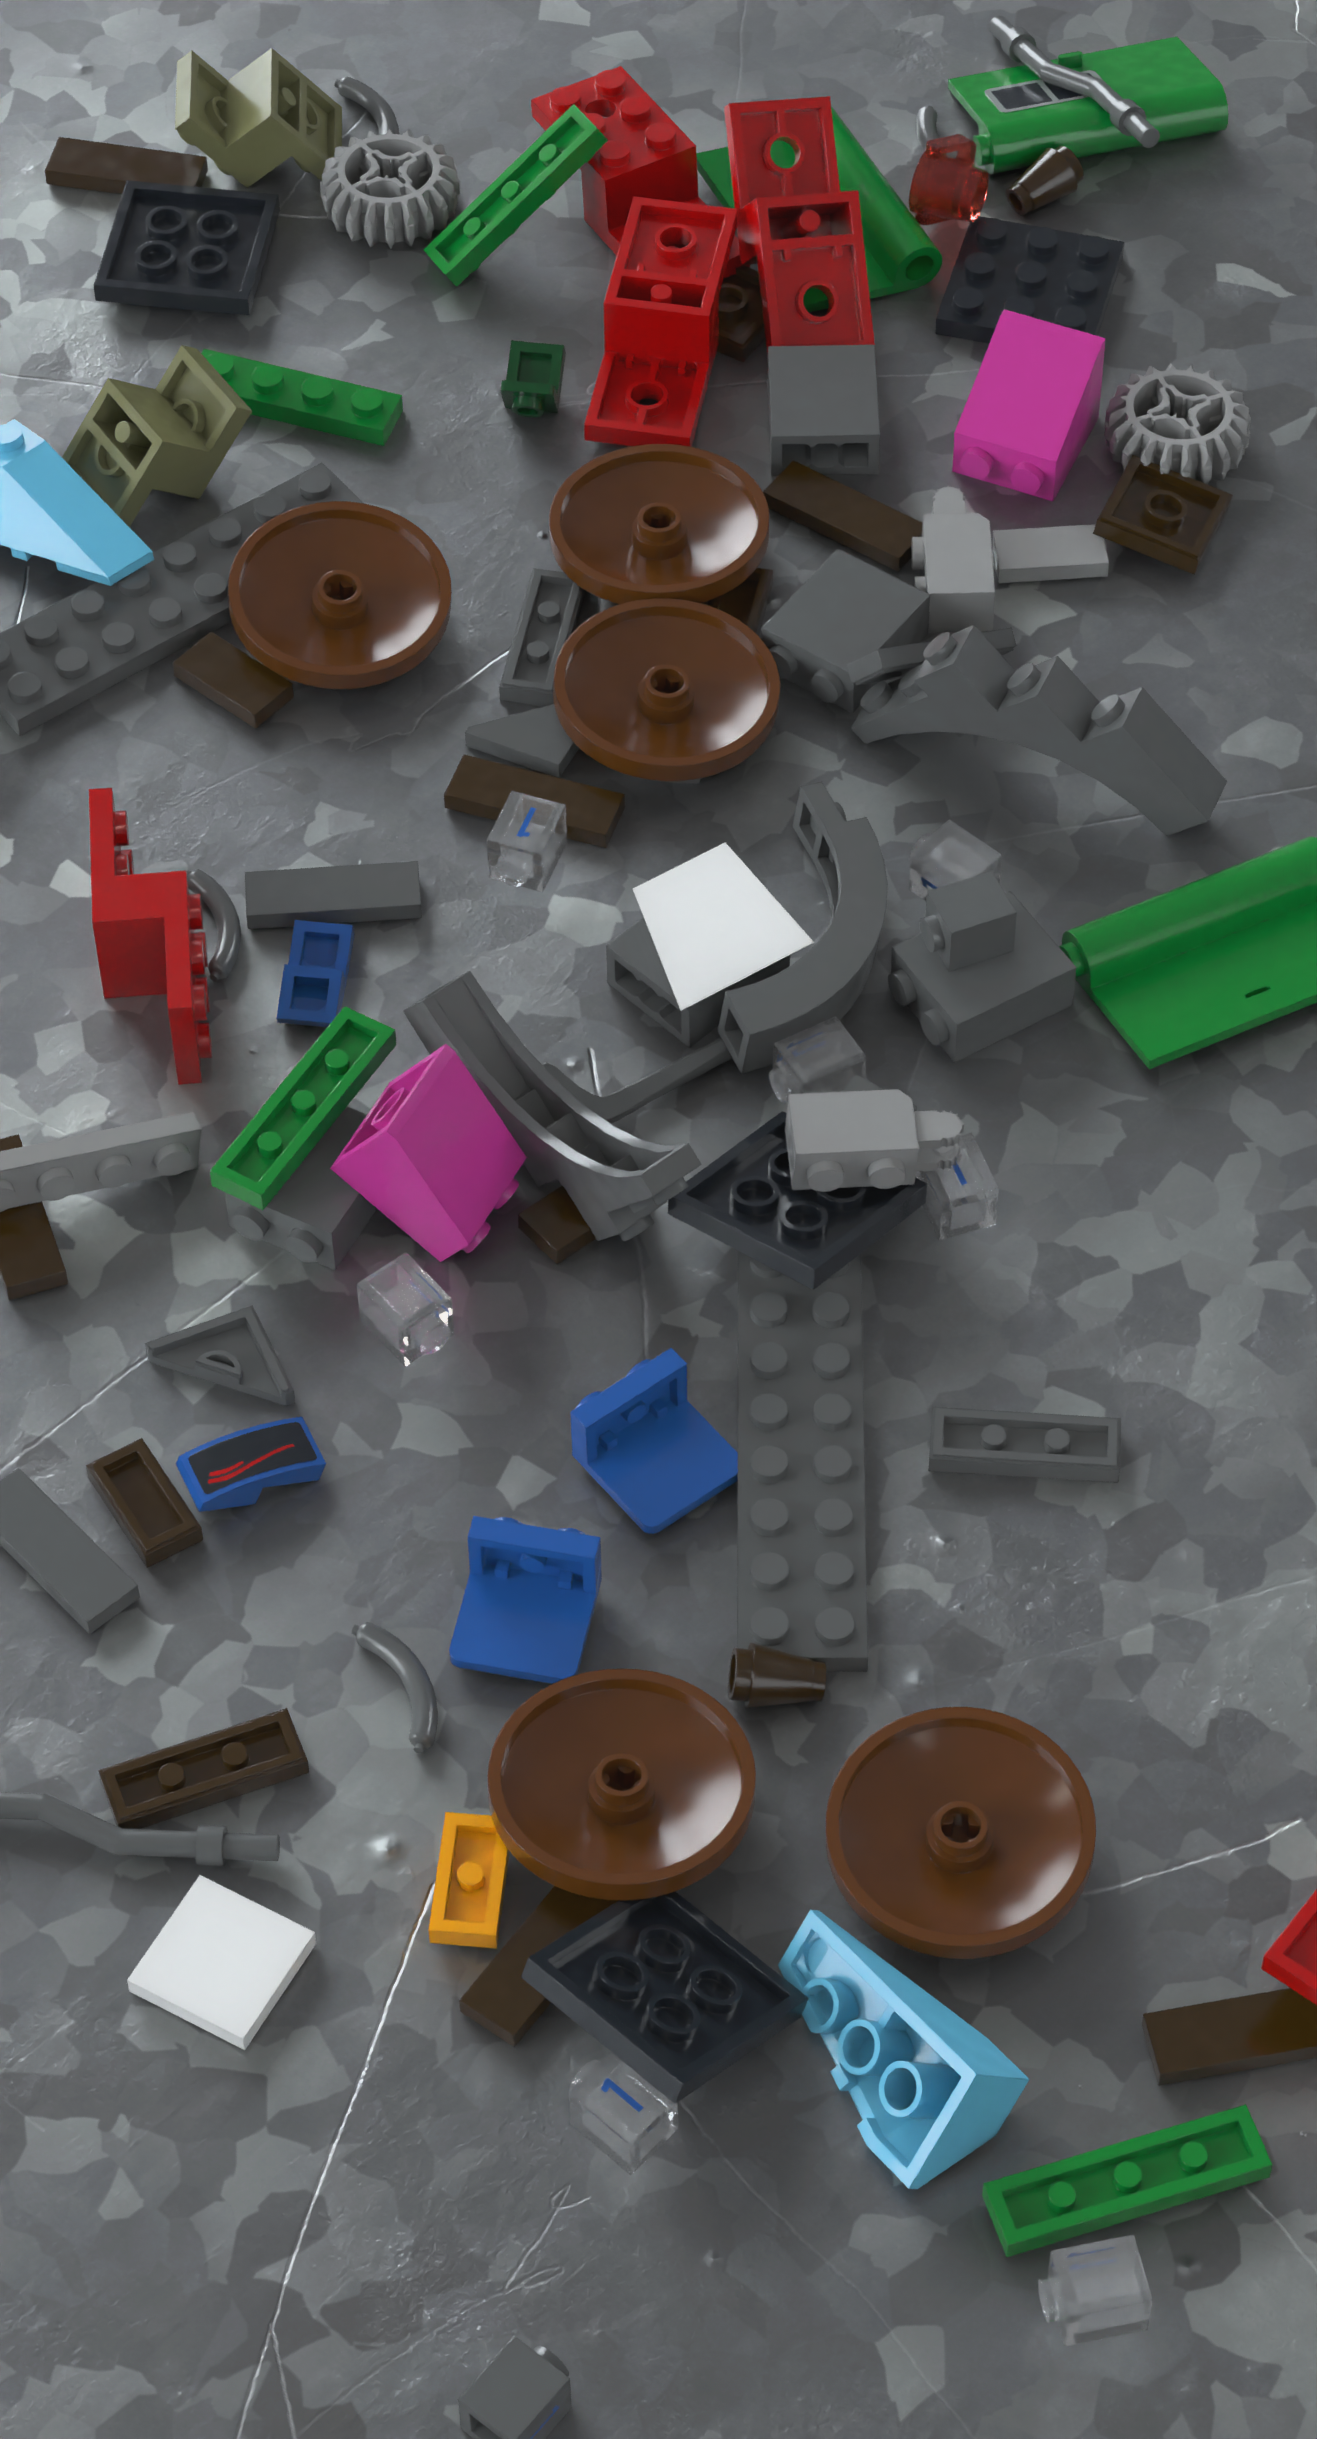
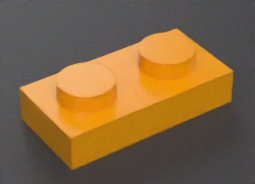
M445 1812L428 1929L430 1943L497 1949L510 1851L500 1838L490 1815Z

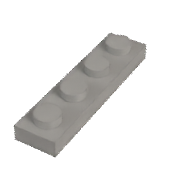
M194 1111L0 1151V1212L17 1206L46 1200H60L74 1194L103 1188H117L126 1183L160 1176H174L183 1171L198 1169L202 1129Z

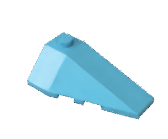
M15 419L7 424L0 425V545L11 548L13 557L28 561L35 555L55 561L58 571L108 586H112L154 560L152 550L44 439Z
M810 1910L780 1960L778 1967L784 1979L809 1998L802 2016L810 2032L820 2033L836 2065L830 2072L839 2090L849 2091L863 2120L857 2127L866 2145L908 2189H919L995 2137L1030 2079L986 2036L818 1910Z

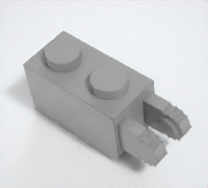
M948 485L947 487L937 489V492L933 493V514H923L922 537H912V570L923 571V576L914 577V587L930 595L928 632H958L972 625H975L980 632L992 631L995 585L990 521L979 513H967L964 492H961L960 488L957 489Z
M899 1089L789 1094L785 1135L792 1190L813 1189L826 1192L848 1187L874 1186L880 1189H889L899 1185H912L915 1182V1175L918 1171H937L938 1168L944 1170L945 1168L951 1169L952 1165L956 1166L957 1157L960 1155L961 1146L958 1143L964 1130V1123L961 1122L958 1114H953L952 1111H914L912 1098Z

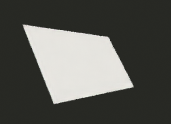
M726 842L633 888L680 1011L814 943Z

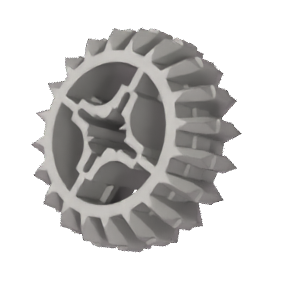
M389 128L387 133L383 135H376L369 130L367 138L361 140L356 137H350L348 147H335L334 157L325 160L320 190L327 219L335 224L337 232H348L351 242L366 238L370 247H373L378 242H386L391 249L395 242L404 241L412 246L414 238L421 237L431 240L433 230H444L447 220L455 216L458 195H460V180L457 178V167L454 164L453 157L446 154L443 144H432L429 135L414 138L411 130H407L400 135L393 134Z
M1170 362L1166 371H1159L1149 366L1144 376L1131 374L1128 383L1117 386L1116 393L1110 399L1109 406L1106 409L1104 436L1106 446L1110 447V452L1112 453V461L1121 463L1124 470L1132 455L1140 457V461L1144 463V466L1149 465L1151 462L1160 465L1161 474H1168L1172 470L1182 474L1183 477H1190L1208 485L1211 478L1224 480L1230 469L1238 468L1239 461L1242 459V455H1245V449L1249 445L1251 417L1249 415V407L1245 406L1243 401V393L1233 391L1229 379L1216 381L1213 370L1203 374L1197 373L1194 370L1193 364L1187 370H1176Z

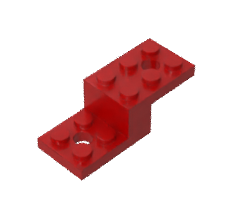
M622 66L611 70H604L593 77L568 86L556 88L550 93L531 99L532 117L545 131L575 104L608 139L580 169L584 220L616 256L633 197L706 205L698 195L696 145ZM736 236L733 239L724 278L736 274V268L742 266L739 243ZM672 243L669 245V248L678 249L686 245Z
M830 96L727 104L724 107L734 206L737 209L741 265L758 264L767 355L768 346L875 345L858 190L840 192ZM774 141H784L793 148L795 162L791 168H781L773 162L770 150ZM809 288L819 289L827 296L829 306L827 313L822 317L810 314L804 306V294Z
M633 197L603 303L605 352L584 423V438L586 441L626 446L673 444L692 447L719 344V293L737 228V209ZM672 243L686 245L678 249L669 248V245ZM642 399L658 401L652 405L638 404Z
M112 788L89 789L92 924L104 999L167 994L168 1015L178 1085L202 1083L201 1059L212 1058L210 1024L199 1023V1021L207 1020V1012H210L207 977L197 978V975L205 974V967H208L205 932L194 933V930L203 929L201 895L189 894L186 870L134 874L132 849L121 850V846H129L126 810L115 811Z

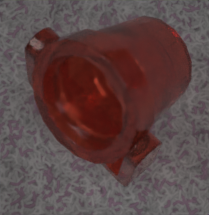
M962 134L926 142L925 151L916 166L909 194V210L915 215L914 218L920 225H932L953 219L974 222L980 215L988 191L989 175L987 171L975 166L976 143ZM957 151L956 158L947 155V153Z

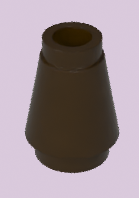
M1061 145L1056 149L1047 148L1013 185L1006 189V198L1010 206L1018 214L1025 215L1029 211L1076 192L1077 184L1084 179L1083 168L1075 154L1067 147Z
M750 1643L748 1649H733L728 1673L729 1700L743 1701L745 1708L809 1701L821 1702L823 1700L826 1686V1664L824 1662H814L811 1659L755 1643Z

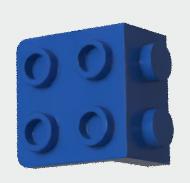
M672 1348L653 1360L646 1359L639 1362L628 1372L626 1377L602 1392L596 1391L587 1395L580 1401L576 1409L570 1412L572 1456L645 1533L656 1534L738 1481V1453L688 1402L687 1363Z
M473 1516L468 1533L470 1574L449 1648L451 1663L458 1668L550 1684L578 1675L602 1581L600 1537L586 1535L582 1531L573 1528L555 1530L526 1525L508 1517L490 1519Z

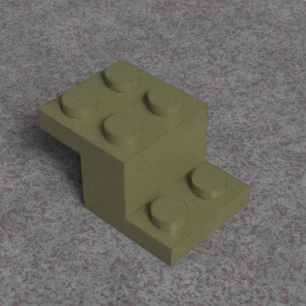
M273 48L269 49L229 80L192 50L177 61L175 130H177L180 137L187 144L195 145L214 161L220 171L226 175H232L246 188L291 156L303 171L311 172L322 181L325 160L334 157L335 147L342 146V107Z
M181 345L156 389L108 378L62 458L130 527L152 489L200 499L252 413V410L198 349Z

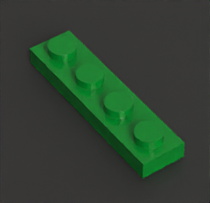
M573 104L424 249V252L457 287L471 273L476 271L494 250L508 237L513 235L519 226L546 200L550 199L583 164L587 163L608 139Z
M203 349L201 353L252 410L250 415L385 446L403 412L402 395L213 350Z
M344 1006L211 1168L212 1186L264 1210L397 1045L395 1029Z
M1245 2104L983 2183L982 2196L1007 2258L1270 2178L1272 2162L1249 2109Z

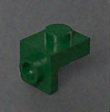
M511 340L506 380H502L500 390L505 408L512 409L515 414L524 417H540L544 412L558 413L566 356L564 345Z

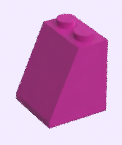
M1004 309L954 432L952 472L1054 501L1099 418L1106 338Z
M445 1044L389 1082L330 1169L439 1262H442L460 1250L468 1254L482 1242L491 1228L485 1220L493 1208L495 1210L501 1208L515 1193L519 1186V1181L514 1176L527 1157L457 1053Z

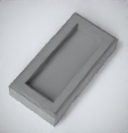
M1096 524L993 530L992 546L998 583L1108 577L1109 560L1105 538L1093 534Z

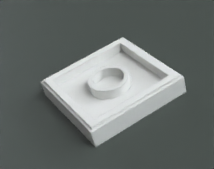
M199 1875L127 1979L129 1992L245 2050L316 1945L315 1932Z

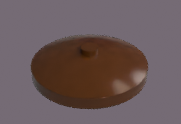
M647 444L632 446L606 453L589 461L574 471L563 482L555 494L550 507V544L555 560L563 572L578 586L602 599L617 604L653 598H671L703 603L736 588L760 565L769 541V508L767 500L756 481L741 467L726 458L706 450L682 445Z
M348 501L319 502L303 505L279 514L265 522L246 539L235 556L230 569L228 581L229 611L233 627L240 641L267 668L285 678L309 686L328 689H355L378 685L397 678L415 668L429 656L442 639L450 618L451 578L446 561L439 548L423 530L409 520L389 510L369 504Z
M653 598L626 602L601 611L589 618L569 636L561 648L555 664L553 683L554 706L560 724L570 739L584 753L597 762L620 773L657 781H685L704 778L721 773L746 760L769 736L777 717L780 694V677L776 662L766 644L753 630L737 618L714 607L698 602L671 598Z
M624 1668L602 1669L574 1675L549 1685L526 1700L505 1722L492 1747L488 1764L489 1808L495 1828L507 1849L523 1866L542 1880L568 1892L590 1898L622 1901L640 1900L669 1894L694 1884L717 1869L733 1853L745 1835L752 1818L755 1804L756 1770L750 1744L736 1719L715 1698L700 1688L681 1679L654 1671Z
M973 1707L934 1708L904 1716L883 1726L863 1741L848 1757L835 1779L828 1799L826 1811L827 1857L835 1882L848 1904L871 1928L887 1939L916 1952L936 1957L952 1959L991 1957L1018 1949L1040 1938L1054 1928L1076 1904L1088 1881L1094 1859L1096 1817L1090 1792L1080 1771L1061 1747L1047 1735L1017 1718L996 1711Z

